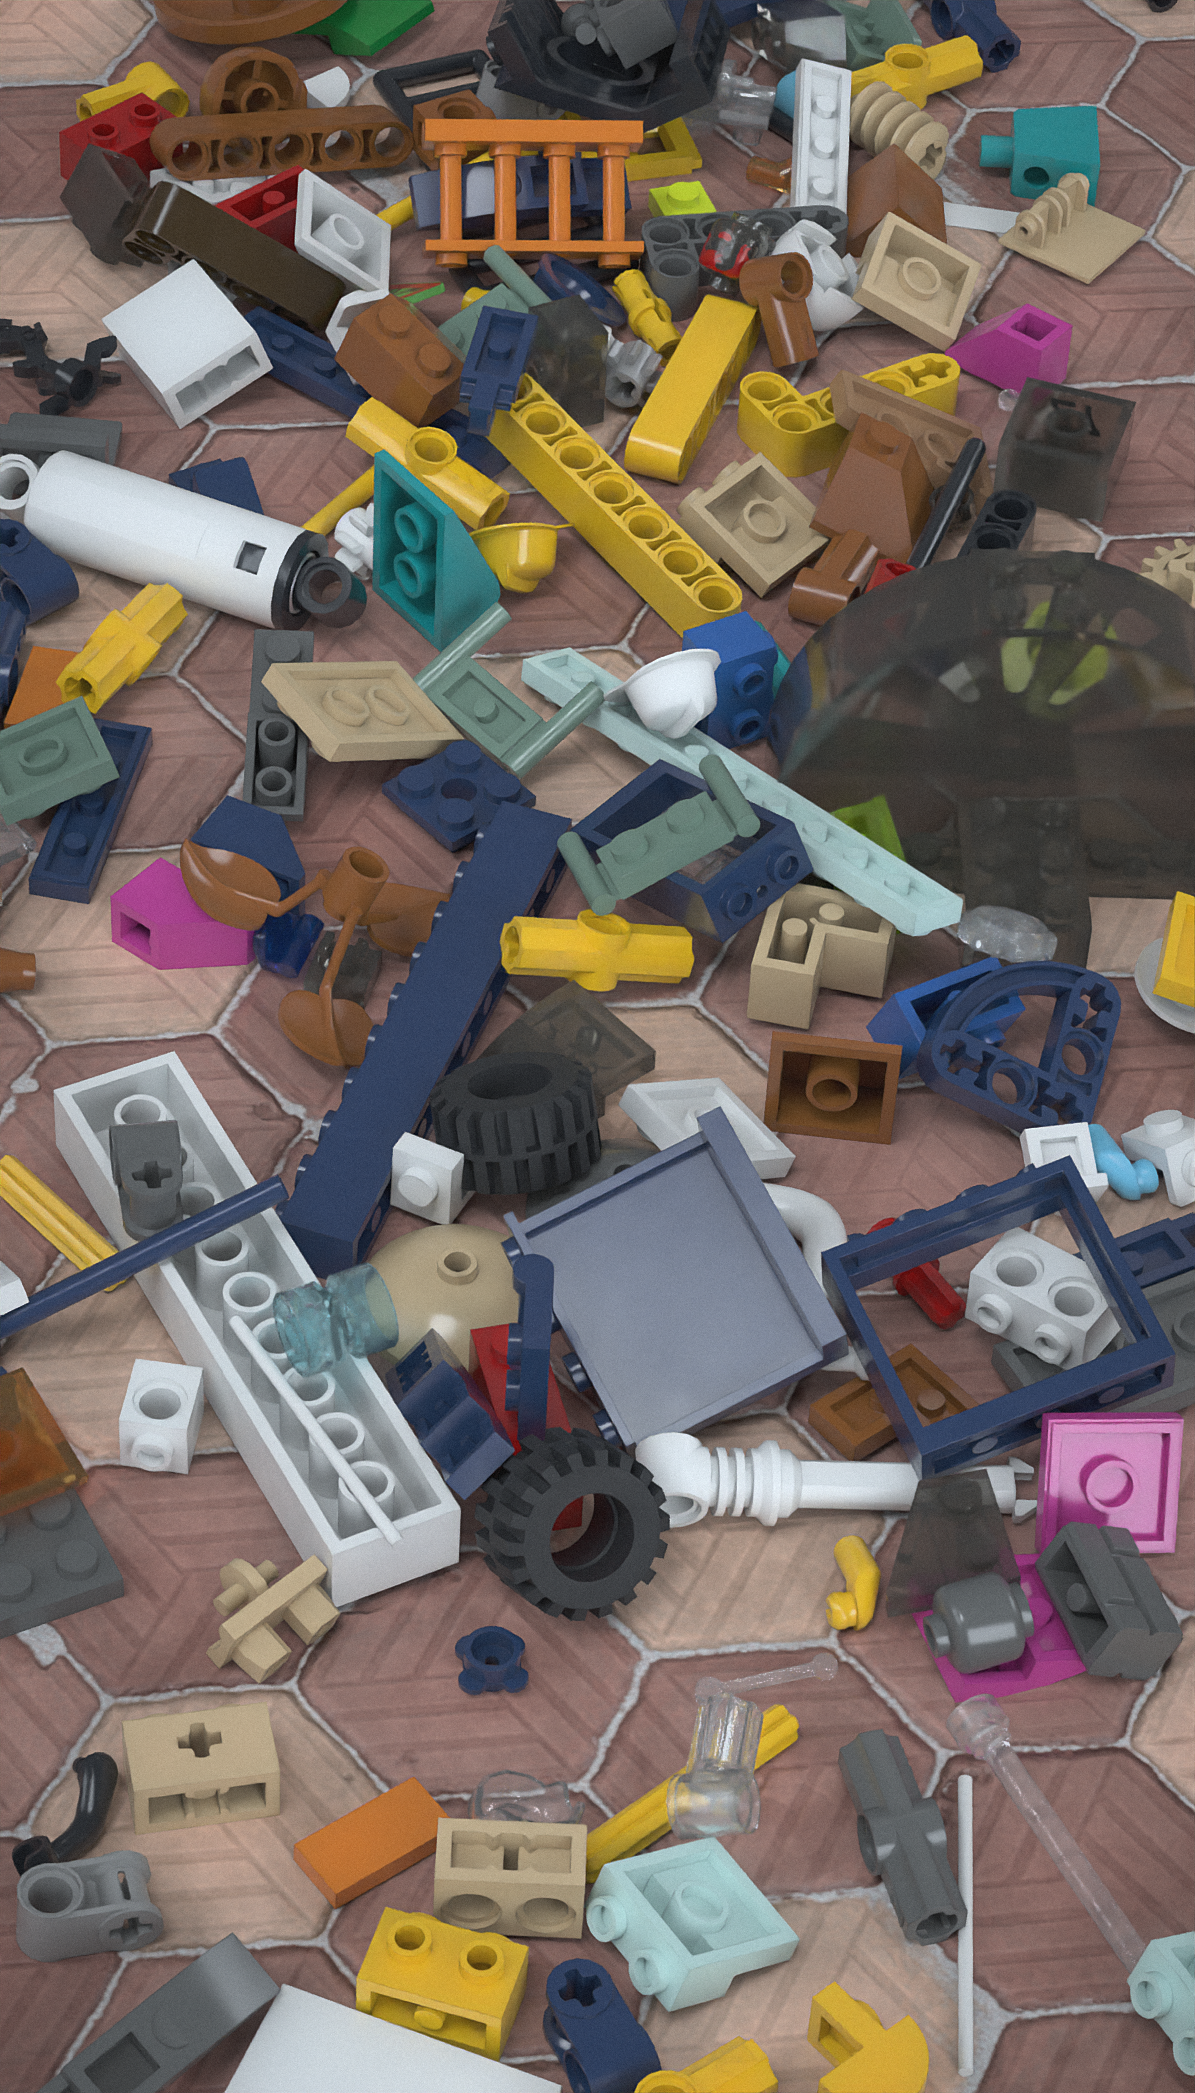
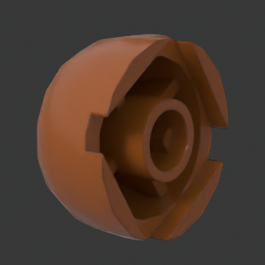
M236 47L220 55L206 71L200 86L199 109L202 116L307 109V88L304 80L299 78L296 69L293 67L295 65L288 58L263 47ZM291 134L281 137L275 145L281 144L286 137L290 138ZM240 137L232 139L226 146L235 150L239 144Z

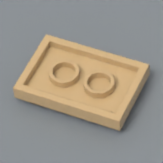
M397 661L272 663L261 681L278 701L279 709L297 723L312 741L313 749L329 762L431 758L444 751L452 742L464 740L462 735Z

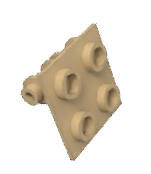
M1067 173L1059 180L1057 188H1049L1034 201L1033 207L1030 210H1024L1018 214L1015 225L999 238L998 243L1019 252L1026 258L1034 259L1061 271L1070 278L1089 284L1145 235V229L1087 204L1089 189L1087 177L1081 173Z

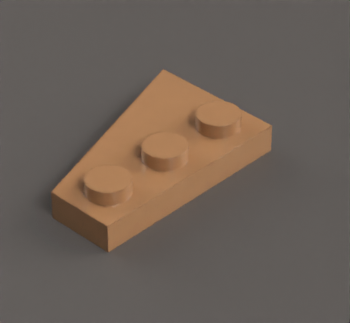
M841 369L829 384L835 421L850 431L860 413L863 412L878 421L889 423L898 431L912 437L931 484L941 491L965 442L974 437L983 441L981 427ZM986 452L961 502L962 505L979 515L987 498L994 493Z

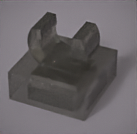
M327 931L323 939H321L304 978L303 990L319 995L321 982L336 945V941H334L335 932ZM358 938L356 945L348 944L332 987V999L350 1000L359 1004L365 1010L381 971L382 951L370 949L368 941L364 938Z

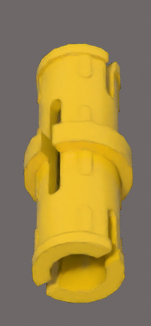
M636 269L627 270L615 279L614 283L617 286H612L613 293L629 314L628 324L633 333L639 338H643L657 354H661L662 359L659 365L666 367L682 336L672 323V312L666 301L657 298L644 274Z

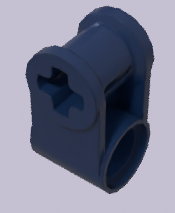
M0 519V601L11 602L19 613L26 615L27 626L75 602L79 597V585L70 565L61 556L54 554L22 523L11 519Z
M576 1958L564 1961L552 1970L547 1978L545 1996L548 2007L544 2012L542 2031L545 2040L551 2046L566 2072L573 2093H634L638 2083L651 2073L662 2070L658 2054L648 2033L643 2026L636 2022L613 1983L611 1975L603 1966L592 1960Z

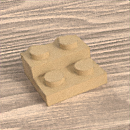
M888 212L868 237L856 270V274L860 277L851 299L945 352L956 340L982 264L895 214Z
M761 452L742 466L736 460L731 462L714 479L712 488L708 491H705L702 487L696 488L680 503L676 510L681 515L677 524L718 565L725 561L760 597H763L821 553L832 540L809 528L816 507Z

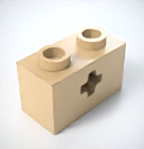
M267 1702L244 1705L225 1704L214 1709L177 1714L156 1713L144 1718L122 1721L123 1767L135 1835L280 1815V1768Z

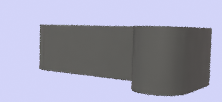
M812 205L653 217L642 225L641 241H644V253L640 257L639 271L644 274L657 298L666 301L672 312V322L684 321L691 318L697 311L698 287L740 284L739 278H730L699 263V255L709 233H711V237L704 249L706 251H718L715 255H723L715 259L721 261V263L716 262L715 267L722 271L730 270L734 267L737 255L744 245L747 246L743 251L746 248H752L751 252L749 250L747 253L748 258L749 253L751 258L768 256L770 249L777 240L803 219L817 223L837 239L830 247L842 259L846 255L848 216L845 212L833 206ZM720 232H727L731 236V241L719 238L718 234ZM715 240L716 245L712 247L711 242ZM727 246L731 247V251L729 253L725 252V248Z

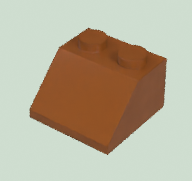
M390 293L353 318L334 360L374 399L388 406L417 428L428 426L461 403L459 402L460 376L467 356L411 302Z
M772 1031L763 1123L771 1132L891 1145L902 1045Z

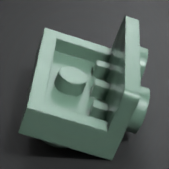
M821 0L815 11L826 30V37L834 44L842 58L843 67L851 70V72L884 62L885 52L894 45H922L920 36L898 0H871L866 8L843 0Z

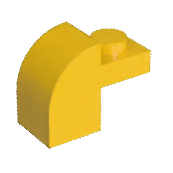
M835 1981L812 1997L807 2041L835 2067L819 2079L817 2093H925L929 2068L928 2046L921 2029L909 2014L888 2030H885L876 2012L866 2002L854 2000Z

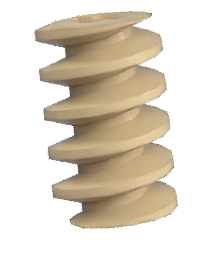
M884 81L868 85L861 93L854 95L850 99L849 137L853 142L863 147L864 150L874 157L895 143L923 171L935 180L946 162L947 153L945 148L949 137L947 127L939 121L934 122L933 117L925 111L920 112V108L911 101H906L903 95L893 91L892 87Z

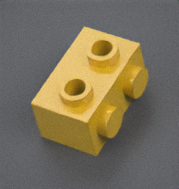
M385 1907L356 1978V2010L500 2062L526 1992L529 1946L514 1943L507 1937L497 1933H479L446 1924L426 1913H407Z

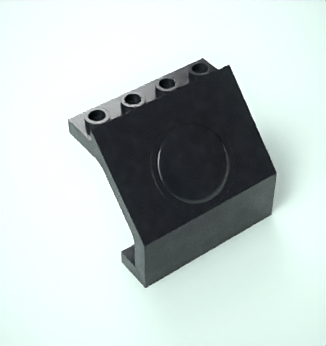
M499 0L487 31L489 36L486 37V44L493 60L498 66H501L493 88L594 120L643 121V134L713 102L731 33L715 0H687L676 42L625 69L617 53L611 57L606 55L598 39L590 44H581L576 39V36H565L561 29V20L564 12L559 8L555 0Z

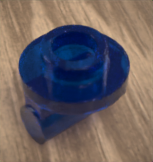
M287 912L281 917L268 915L262 927L255 930L253 936V950L261 968L267 972L280 973L288 978H297L325 927L323 921L312 914L298 916Z

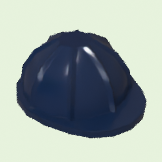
M552 253L542 255L538 263L540 267L533 281L558 307L557 316L549 322L551 326L564 331L578 332L581 327L597 324L600 321L616 327L624 324L626 315L623 308L590 275L561 256Z

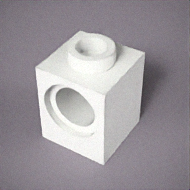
M135 1359L119 1417L120 1465L138 1467L153 1472L167 1471L188 1474L204 1415L203 1368Z

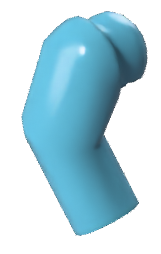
M1088 1125L1097 1172L1107 1174L1108 1184L1121 1198L1140 1200L1141 1194H1149L1157 1190L1159 1179L1151 1161L1140 1159L1131 1164L1102 1125Z

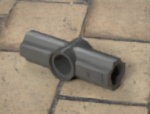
M883 1729L859 1733L851 1743L840 1748L838 1765L858 1814L857 1835L866 1868L872 1876L881 1874L905 1939L919 1941L921 1946L946 1941L956 1930L965 1927L968 1911L946 1858L947 1838L940 1809L932 1797L922 1798L912 1768L908 1763L898 1736H890L884 1733Z

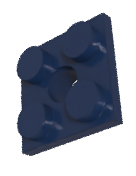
M467 739L452 742L444 751L416 766L404 768L398 776L382 784L383 795L452 853L475 841L482 822L491 823L502 801L529 808L536 805V796L524 787L516 776L503 770L481 752L478 745Z

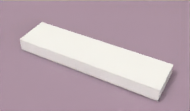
M803 58L796 68L790 207L829 205L839 208L846 214L851 70Z

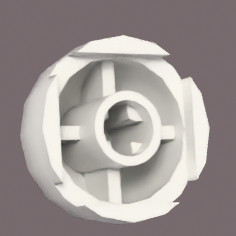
M803 219L777 240L770 249L768 256L788 252H798L804 255L809 261L813 272L812 290L809 296L805 298L812 329L820 332L835 329L855 317L864 308L863 305L851 299L860 277L856 274L858 263L850 253L841 259L830 247L837 239L817 223Z

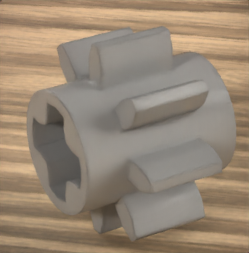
M639 339L627 342L624 345L619 340H614L607 354H602L594 368L595 374L604 377L599 390L600 394H604L610 402L622 409L624 407H632L637 403L643 408L663 373L656 371L662 359L661 354H657L651 346Z

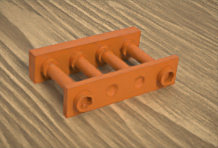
M424 120L421 128L422 150H434V157L440 159V240H425L422 247V259H435V266L440 268H462L468 266V259H483L484 253L489 247L499 245L512 259H540L543 254L552 253L567 260H598V267L602 269H625L631 267V260H639L644 253V241H625L624 160L630 158V152H638L643 144V121ZM467 150L489 151V158L494 159L495 240H462V158L467 157ZM521 151H543V158L548 159L549 240L516 239V159L521 158ZM576 151L597 152V159L603 160V241H571L570 159L576 158Z

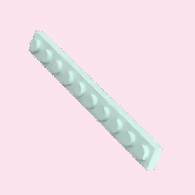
M570 647L523 659L521 681L544 695L547 701L558 704L562 708L591 681L604 694L624 683ZM605 701L582 722L584 725L596 729L616 742L622 750L633 753L649 765L661 759L702 779L704 778L699 771L700 761L707 755H718L746 800L795 823L814 868L813 874L816 877L830 882L853 897L854 901L859 905L870 908L890 921L900 932L912 937L923 936L931 933L932 930L960 922L963 905L962 898L695 727L680 738L665 737L659 731L648 729L643 724L630 701Z

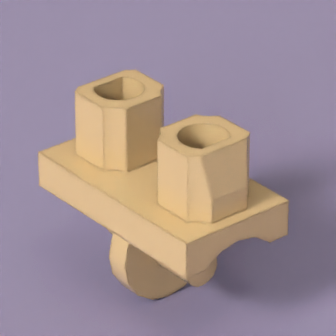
M314 1554L269 1588L268 1584L279 1576L276 1566L271 1561L265 1560L254 1568L245 1560L234 1558L220 1570V1580L225 1591L213 1599V1604L216 1610L223 1616H227L236 1608L240 1611L221 1624L218 1629L221 1639L208 1648L206 1652L208 1657L219 1669L233 1659L258 1683L263 1682L287 1661L292 1652L273 1630L275 1626L285 1620L305 1644L309 1645L328 1632L339 1617L340 1612L320 1586L328 1569Z

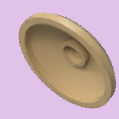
M444 1224L409 1232L382 1247L370 1259L362 1271L356 1291L357 1319L367 1341L383 1358L395 1365L433 1328L443 1337L468 1371L470 1329L517 1322L518 1294L512 1285L513 1269L500 1244L510 1237L500 1232L474 1225Z

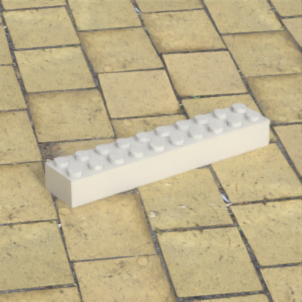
M175 1051L54 1090L56 1146L119 1252L138 1243V1241L127 1235L123 1227L118 1188L113 1183L111 1170L109 1125L177 1120L182 1154L183 1183L180 1195L184 1220L257 1184ZM272 1207L134 1275L187 1366L203 1368L204 1395L303 1561H306L315 1554L328 1569L320 1586L328 1594L336 1607L459 1562L460 1506L427 1453L419 1444L415 1434ZM239 1315L404 1538L405 1543L401 1548H392L230 1327L229 1320L233 1316Z

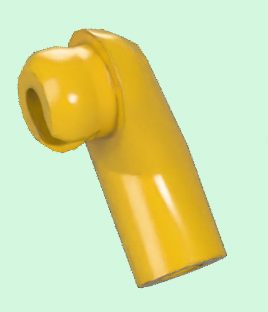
M849 1535L839 1540L833 1551L834 1558L846 1579V1592L837 1591L828 1595L825 1601L830 1608L826 1609V1616L829 1625L836 1630L853 1626L854 1630L857 1631L864 1628L873 1619L881 1571L866 1542L861 1537Z

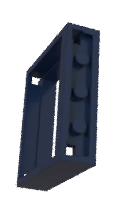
M1070 1155L1038 1168L1032 1163L1020 1170L1015 1177L992 1186L983 1184L972 1186L962 1191L951 1202L928 1211L925 1209L908 1211L899 1216L892 1225L866 1235L861 1233L847 1235L846 1243L821 1252L822 1285L922 1486L1040 1439L1043 1413H1106L1173 1386L1176 1354ZM1059 1211L1129 1346L923 1427L855 1291Z

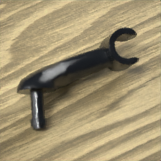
M95 1752L86 1758L78 1757L74 1760L73 1771L77 1773L80 1787L74 1820L65 1832L52 1842H50L47 1836L40 1835L29 1838L13 1848L12 1860L20 1877L30 1868L43 1863L72 1861L97 1841L104 1829L118 1780L117 1764L111 1755L104 1752Z

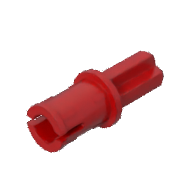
M891 1217L880 1220L871 1227L867 1234L892 1225L896 1219ZM938 1258L891 1276L893 1278L892 1285L896 1292L902 1296L910 1294L930 1319L941 1329H950L954 1327L958 1320L965 1317L966 1303L938 1272L940 1267Z

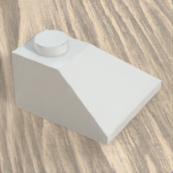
M305 169L299 174L295 228V247L298 254L342 280L346 285L343 296L358 290L371 292L388 289L391 225Z

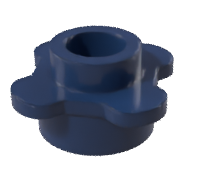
M498 1626L481 1627L470 1635L460 1638L455 1645V1655L462 1660L463 1671L458 1676L460 1689L470 1695H479L483 1691L496 1692L502 1689L509 1693L522 1691L527 1686L529 1680L528 1672L521 1667V1656L525 1652V1642L523 1639L511 1631Z

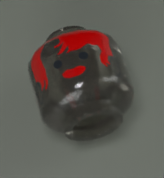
M734 212L731 219L720 218L716 220L698 260L700 267L711 274L707 285L737 298L740 292V271L744 263L753 258L771 256L776 247V241L770 237L773 229L738 212Z

